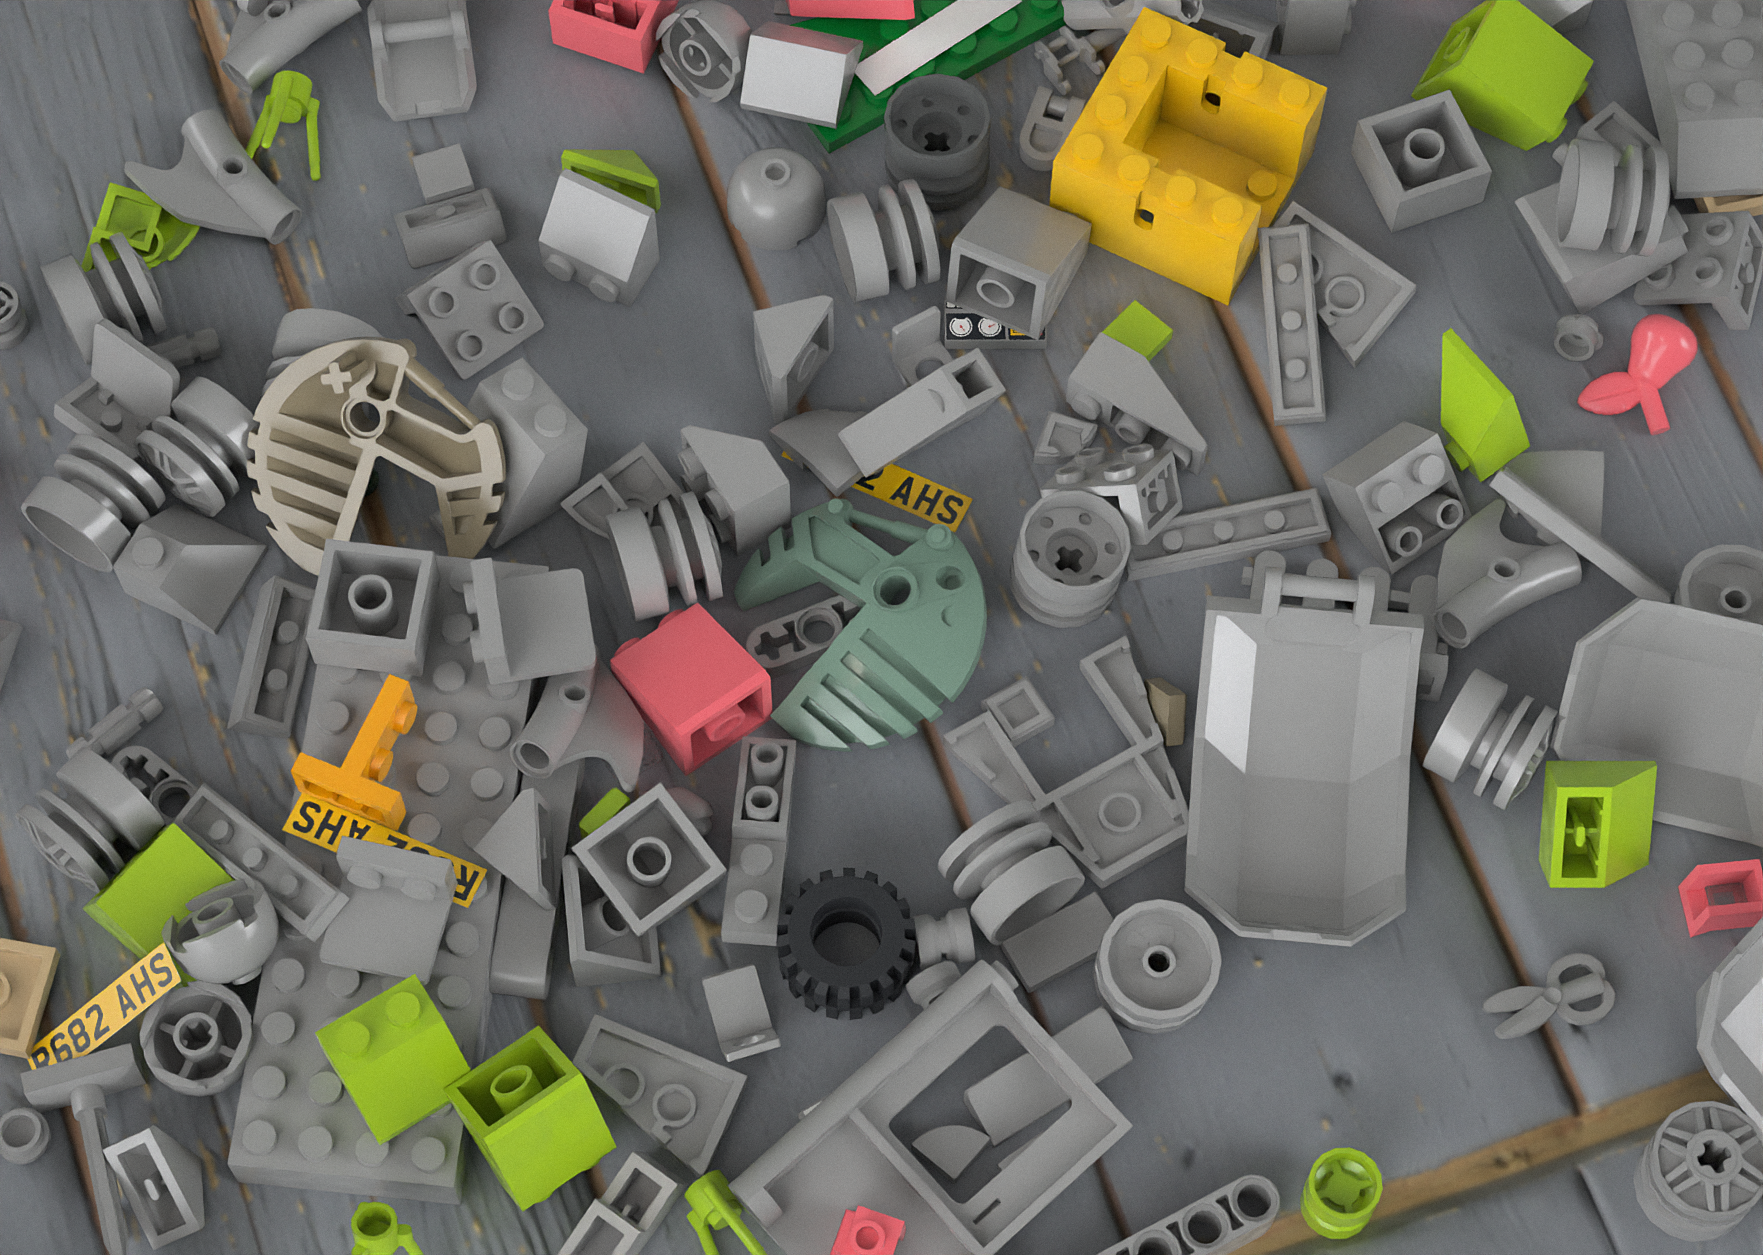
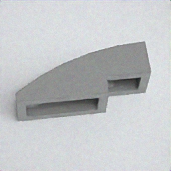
M633 1151L602 1198L594 1199L557 1255H638L672 1209L688 1183L645 1152Z

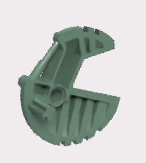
M835 498L792 518L793 535L788 539L782 527L774 531L768 537L770 556L765 561L760 548L756 550L742 571L735 586L734 594L737 604L743 611H746L814 583L821 582L862 608L770 715L779 726L800 743L824 750L850 752L852 751L851 748L845 743L862 742L869 749L890 745L884 737L897 733L905 739L918 732L914 724L923 718L932 723L943 714L938 706L946 698L952 703L956 700L971 678L979 661L987 627V606L985 591L978 569L963 543L949 527L944 524H935L929 529H925L899 520L893 522L855 510L848 500ZM852 523L891 534L892 538L911 543L912 545L899 555L893 556L851 527ZM902 590H911L905 602L900 605H890L896 593Z

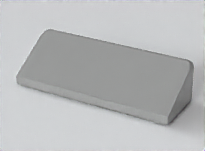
M277 575L261 586L229 717L228 729L284 739L290 737L310 653L306 634L316 589Z
M1103 1005L1052 1036L1064 1052L1094 1084H1097L1133 1061V1057L1116 1025ZM1026 1052L968 1088L964 1092L963 1103L983 1133L991 1138L990 1143L995 1148L1070 1101L1071 1098L1029 1052Z

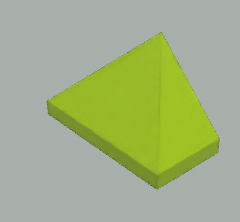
M564 150L561 156L563 170L567 168L655 209V213H658L661 206L658 179L634 150Z

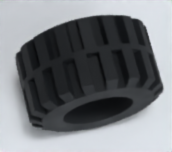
M843 868V876L833 877L832 870L830 869L820 872V883L814 884L808 878L799 885V897L792 893L785 902V914H780L777 924L780 971L783 980L788 979L789 991L796 999L801 995L804 996L805 1007L813 1012H816L819 1006L825 1007L826 1017L838 1019L839 1011H849L850 1020L861 1019L862 1009L869 1007L873 1015L884 1010V1000L886 998L894 1002L901 995L902 983L908 984L912 975V965L915 963L916 928L914 918L910 919V906L905 897L900 900L897 899V888L889 881L882 887L879 886L878 874L866 871L864 878L855 877V868ZM847 922L862 925L870 930L879 941V947L876 952L864 962L850 966L837 965L824 959L814 948V942L817 937L832 925Z

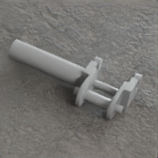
M1063 26L1059 29L1060 37L1045 45L1041 41L1036 42L1034 45L1036 53L1034 55L1037 60L1040 59L1044 63L1043 73L1062 95H1067L1071 92V85L1068 80L1062 81L1063 75L1060 67L1077 58L1079 62H1085L1096 75L1105 72V65L1102 60L1096 61V53L1124 37L1127 33L1122 28L1097 29L1089 35L1077 39L1074 31H1070L1066 26ZM1066 45L1071 53L1057 60L1052 53Z

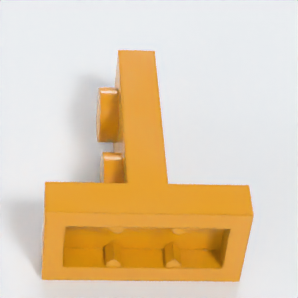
M391 674L388 675L341 768L300 752L291 769V774L298 791L398 831L407 813L401 793L378 784L375 780L381 782L386 777L393 761V751L391 749L399 733L407 734L415 720L417 704H415L409 681Z

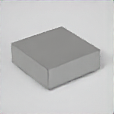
M460 143L412 157L413 166L427 205L475 191Z
M1027 676L981 701L983 713L988 710L991 712L1013 747L1022 744L1054 725L1055 717Z

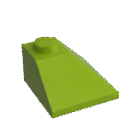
M1450 328L1442 334L1441 426L1448 442L1444 446V450L1448 459L1458 471L1462 472L1468 468L1481 483L1529 448L1530 443L1513 394L1454 330Z

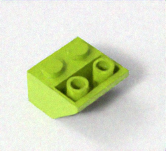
M1546 761L1538 860L1550 888H1605L1649 865L1657 773L1655 761Z

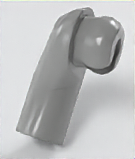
M665 788L701 836L709 834L713 827L710 816L714 814L710 803L687 788ZM649 790L639 791V798Z

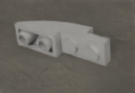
M742 737L732 821V844L721 929L722 942L777 946V924L780 911H782L789 842L796 740Z

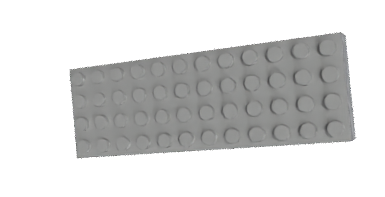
M435 555L441 580L422 677L317 664L302 753L341 768L388 675L391 674L409 681L415 704H417L415 720L407 734L399 733L391 749L393 751V761L386 777L381 782L376 780L375 782L401 793L407 813L396 832L487 869L469 908L452 902L429 982L426 985H422L445 1021L472 1071L482 1064L493 995L489 990L490 968L506 878L473 849L520 794L523 772L513 763L510 748L531 719L537 707L541 677L490 685L485 662L474 663L469 631L479 630L478 614L467 613L463 591V582L473 580L470 560L477 559ZM493 561L497 580L550 572L549 566ZM296 785L291 812L302 793L298 791ZM287 832L285 847L339 889L343 874L336 858L337 853ZM276 913L279 921V938L271 956L263 964L252 1024L254 1039L249 1058L245 1063L227 1163L238 1182L461 1205L471 1134L452 1103L379 1145L326 1057L315 1034L316 1031L402 980L323 963L319 957V952L326 929L314 943Z

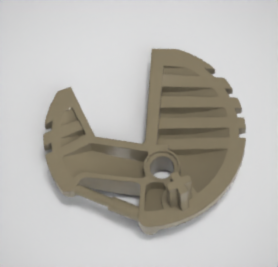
M367 336L347 338L322 345L304 354L280 373L266 390L257 406L253 420L260 422L259 430L252 429L249 431L247 447L255 450V458L247 460L248 477L257 480L258 488L255 487L251 490L257 510L268 514L273 523L269 522L265 526L276 543L305 571L319 576L326 539L351 541L378 456H382L435 485L448 557L474 559L485 546L495 529L498 520H485L488 513L498 512L502 508L505 491L493 492V484L503 482L506 479V461L499 429L488 418L481 421L444 388L445 385L415 359L417 349L415 344L409 339L401 338L394 340L384 337ZM410 380L430 398H436L464 424L411 397L408 393ZM363 402H369L378 409L380 422H373L365 416L362 409Z

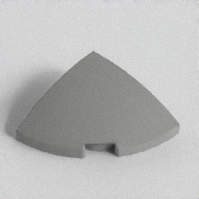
M828 408L818 409L791 417L769 430V436L802 470L808 467L836 497L864 476L839 438L838 433L868 414L867 412L830 411Z
M643 441L604 472H600L572 493L560 505L581 525L609 539L605 521L606 515L639 506L646 516L650 527L660 525L658 503L659 500L667 498L676 520L682 519L679 496L684 493Z
M1557 450L1520 453L1503 466V468H1509L1601 537L1604 451ZM1501 468L1494 473V476L1498 474ZM1499 493L1513 519L1518 518L1520 513L1531 526L1538 530L1535 541L1543 546H1550L1563 541ZM1575 550V552L1578 555L1579 561L1591 562Z

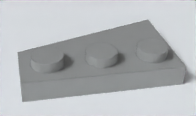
M1293 201L1273 226L1309 223L1317 319L1355 369L1416 293V284Z
M594 1014L572 1061L591 1086L698 1178L709 1172L748 1084V1076L596 1014Z

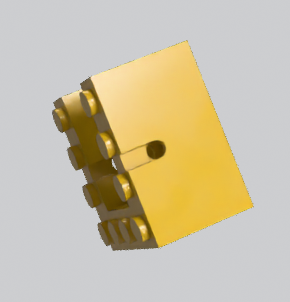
M1144 7L1053 161L1049 206L1060 211L1072 213L1079 219L1092 223L1089 243L1228 306L1259 251L1258 228L1273 226L1314 152L1328 88L1244 51L1241 58L1235 57L1225 52L1226 42ZM1143 209L1154 214L1153 223L1147 222L1140 217Z

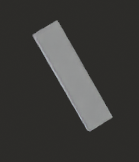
M1309 223L1258 228L1274 426L1325 422L1326 412Z
M1502 467L1489 484V486L1639 598L1667 603L1672 599L1671 589L1509 468Z
M1318 488L1177 515L1148 544L1131 545L1124 568L1127 582L1253 557L1267 550L1278 552L1328 542L1331 537V530Z
M205 783L202 784L171 822H174L233 878L244 880L248 890H254L255 880L260 881L274 906L275 912L314 943L350 899Z

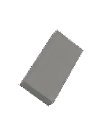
M1095 891L1010 937L1001 944V949L1027 992L1031 993L1095 958L1102 937L1114 919Z

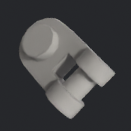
M1043 86L1038 87L1019 138V155L1028 167L1038 171L1052 170L1053 161L1084 110L1087 100L1072 96L1070 100L1054 95L1053 89ZM1050 114L1063 119L1060 122L1046 117Z

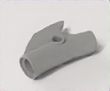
M269 0L265 10L257 16H251L240 9L230 36L227 54L219 61V65L233 84L245 93L251 94L290 59L304 52L310 44L333 28L362 12V9L357 0Z
M203 110L195 113L185 121L181 129L184 137L183 154L180 162L174 168L160 170L134 161H127L125 163V174L153 201L182 222L227 233L264 237L270 243L276 245L286 240L301 221L302 210L288 199L259 169L239 143L224 116L218 110Z
M1502 499L1494 500L1469 518L1445 542L1437 578L1436 610L1432 615V622L1438 635L1454 648L1463 649L1468 647L1489 629L1519 610L1550 595L1577 586L1581 582L1582 570L1578 555L1574 548L1566 542L1562 541L1550 546L1516 543L1503 536L1500 531V523L1506 503Z
M594 644L596 664L593 668L548 676L540 701L531 719L510 748V755L513 763L521 772L535 779H545L551 776L555 769L585 757L602 758L612 765L622 788L627 792H632L636 787L643 756L644 721L625 689L601 661V651Z

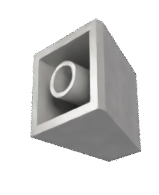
M1620 159L1614 161L1616 167ZM1560 182L1524 195L1514 201L1532 237L1579 314L1586 313L1688 252L1682 235L1689 232L1674 205L1668 208L1658 246L1653 255L1644 257L1635 256L1631 245L1624 254L1614 253L1610 244L1609 229H1606L1598 250L1588 251L1560 248L1556 236V207Z
M999 186L952 243L946 301L1039 340L1046 324L1048 325L1087 255L1092 223L1079 219L1072 213L1060 211L1035 201L1027 194L1016 193Z
M523 357L482 380L466 407L481 421L488 418L496 424L504 448L506 479L503 482L493 484V492L505 491L503 506L498 512L488 513L485 520H498L493 533L488 539L489 544L494 549L563 508L560 503L579 489L588 429Z

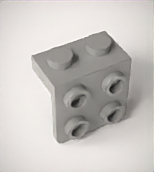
M102 319L94 326L91 377L55 403L54 417L75 433L88 434L101 439L142 466L144 461L137 453L134 441L144 430L154 431L151 424L159 415L168 416L176 421L171 404L179 395V372L171 361L157 355L140 343L128 330L119 328L108 319Z
M492 557L470 560L473 580L463 582V591L467 613H477L479 630L469 631L474 663L485 662L490 685L584 671L595 666L596 653L583 573L579 569L570 568L497 580Z

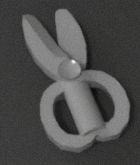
M1574 953L1563 956L1553 963L1546 975V988L1519 986L1503 990L1488 998L1483 1003L1482 1010L1485 1013L1519 1011L1495 1029V1035L1498 1038L1509 1039L1523 1036L1540 1028L1555 1012L1566 1022L1575 1025H1589L1604 1019L1612 1010L1616 992L1610 983L1604 980L1605 971L1602 962L1590 954ZM1572 967H1586L1592 972L1563 984L1559 981V975L1564 970ZM1596 995L1601 996V1004L1591 1011L1579 1012L1569 1006Z

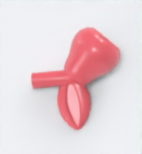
M1663 314L1645 316L1638 321L1631 334L1628 372H1611L1591 381L1577 398L1578 405L1595 414L1617 415L1629 411L1640 403L1650 434L1657 435L1668 431L1670 425L1658 389L1663 387L1671 378L1694 360L1698 351V342L1693 331L1680 321Z

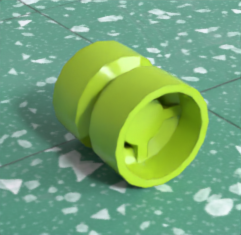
M1350 1147L1334 1148L1323 1153L1312 1165L1300 1197L1301 1213L1308 1226L1319 1235L1330 1239H1347L1360 1233L1368 1224L1383 1190L1382 1175L1376 1163L1364 1152Z

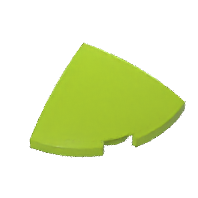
M110 182L81 266L85 272L95 269L90 245L98 242L108 262L117 259L109 236L122 232L130 246L142 256L148 269H151L166 260L171 262L179 256L195 238L201 226L180 221L153 201L146 193Z

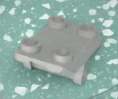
M372 0L367 7L377 96L379 103L393 121H403L467 112L475 95L477 84L466 1Z

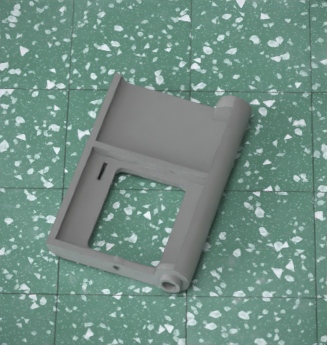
M979 960L735 1178L728 1187L743 1207L786 1255H830L845 1210L856 1211L858 1205L905 1221L906 1233L903 1241H898L894 1255H993L1127 1133L1133 1125L1018 1002L1013 990L1019 985L1008 969L997 960L992 965H989L984 960ZM1003 1026L1011 1032L1069 1095L1072 1105L1065 1114L966 1203H957L891 1132L889 1123L895 1115L992 1028Z

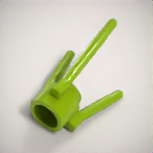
M281 71L274 76L271 92L265 97L263 110L245 151L252 159L260 142L263 148L267 149L271 146L280 122L296 123L304 116L306 117L310 176L313 181H318L321 177L317 124L320 101L311 97L313 84L304 74L295 71Z
M720 1169L703 1175L687 1189L684 1197L693 1210L687 1214L686 1218L696 1230L706 1255H719L708 1227L710 1224L714 1230H720L730 1225L752 1255H767L764 1248L739 1217L742 1213V1208L746 1212L748 1211L728 1187L730 1182Z
M382 1202L359 1203L358 1209L351 1218V1229L355 1243L351 1250L352 1255H393L399 1246H403L409 1255H424L413 1239L411 1226L398 1224L397 1215L392 1207Z

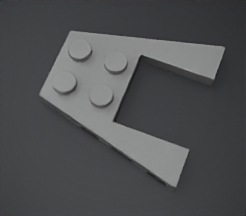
M1126 636L1080 660V671L1132 747L1046 795L989 710L943 735V744L946 749L1008 805L1024 800L1031 802L1040 814L1039 822H1044L1053 831L1049 842L1054 846L1060 845L1065 848L1079 869L1101 889L1187 842L1189 810L1174 768H1171L1163 746L1164 740L1158 723H1155L1147 700V692L1140 672H1137L1130 652L1131 646Z

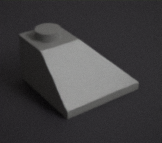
M175 504L140 523L113 568L126 594L216 635L266 555L268 547L259 541L181 505Z

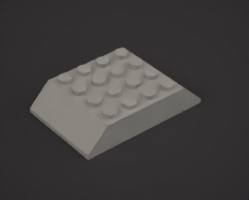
M1626 0L1661 147L1665 148L1668 154L1669 179L1674 199L1763 194V0Z

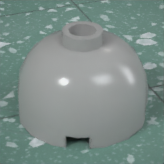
M694 0L662 20L656 32V41L662 37L664 52L659 55L661 66L671 81L686 95L696 99L700 92L706 97H712L709 102H718L743 84L749 38L752 30L743 16L730 5L719 0Z
M784 147L764 148L754 152L735 167L727 187L728 219L731 225L734 224L735 228L741 232L742 239L750 245L768 251L789 250L797 247L799 240L806 238L810 233L811 237H813L819 231L826 216V196L823 179L816 166L799 152Z
M235 880L216 886L186 903V907L192 913L184 917L179 923L176 922L173 915L166 921L161 934L174 960L185 973L205 983L222 984L232 982L234 985H240L251 981L262 971V965L271 956L279 938V921L274 906L262 883L255 880L254 890H248L244 880Z
M199 980L187 982V987L179 988L173 993L170 990L167 991L146 1012L139 1035L144 1059L156 1078L179 1094L204 1097L222 1093L239 1082L244 1074L245 1063L249 1058L254 1040L253 1018L239 996L222 984L205 983Z

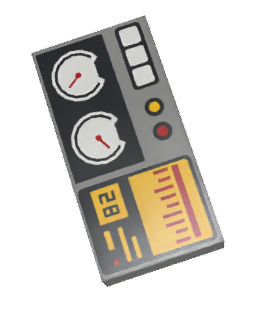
M944 296V347L946 349H1046L1047 324L1039 340H1036L946 301V296Z

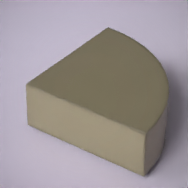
M1161 677L1144 679L1147 700L1155 723H1158L1164 740L1163 744L1166 747L1183 745L1187 695Z

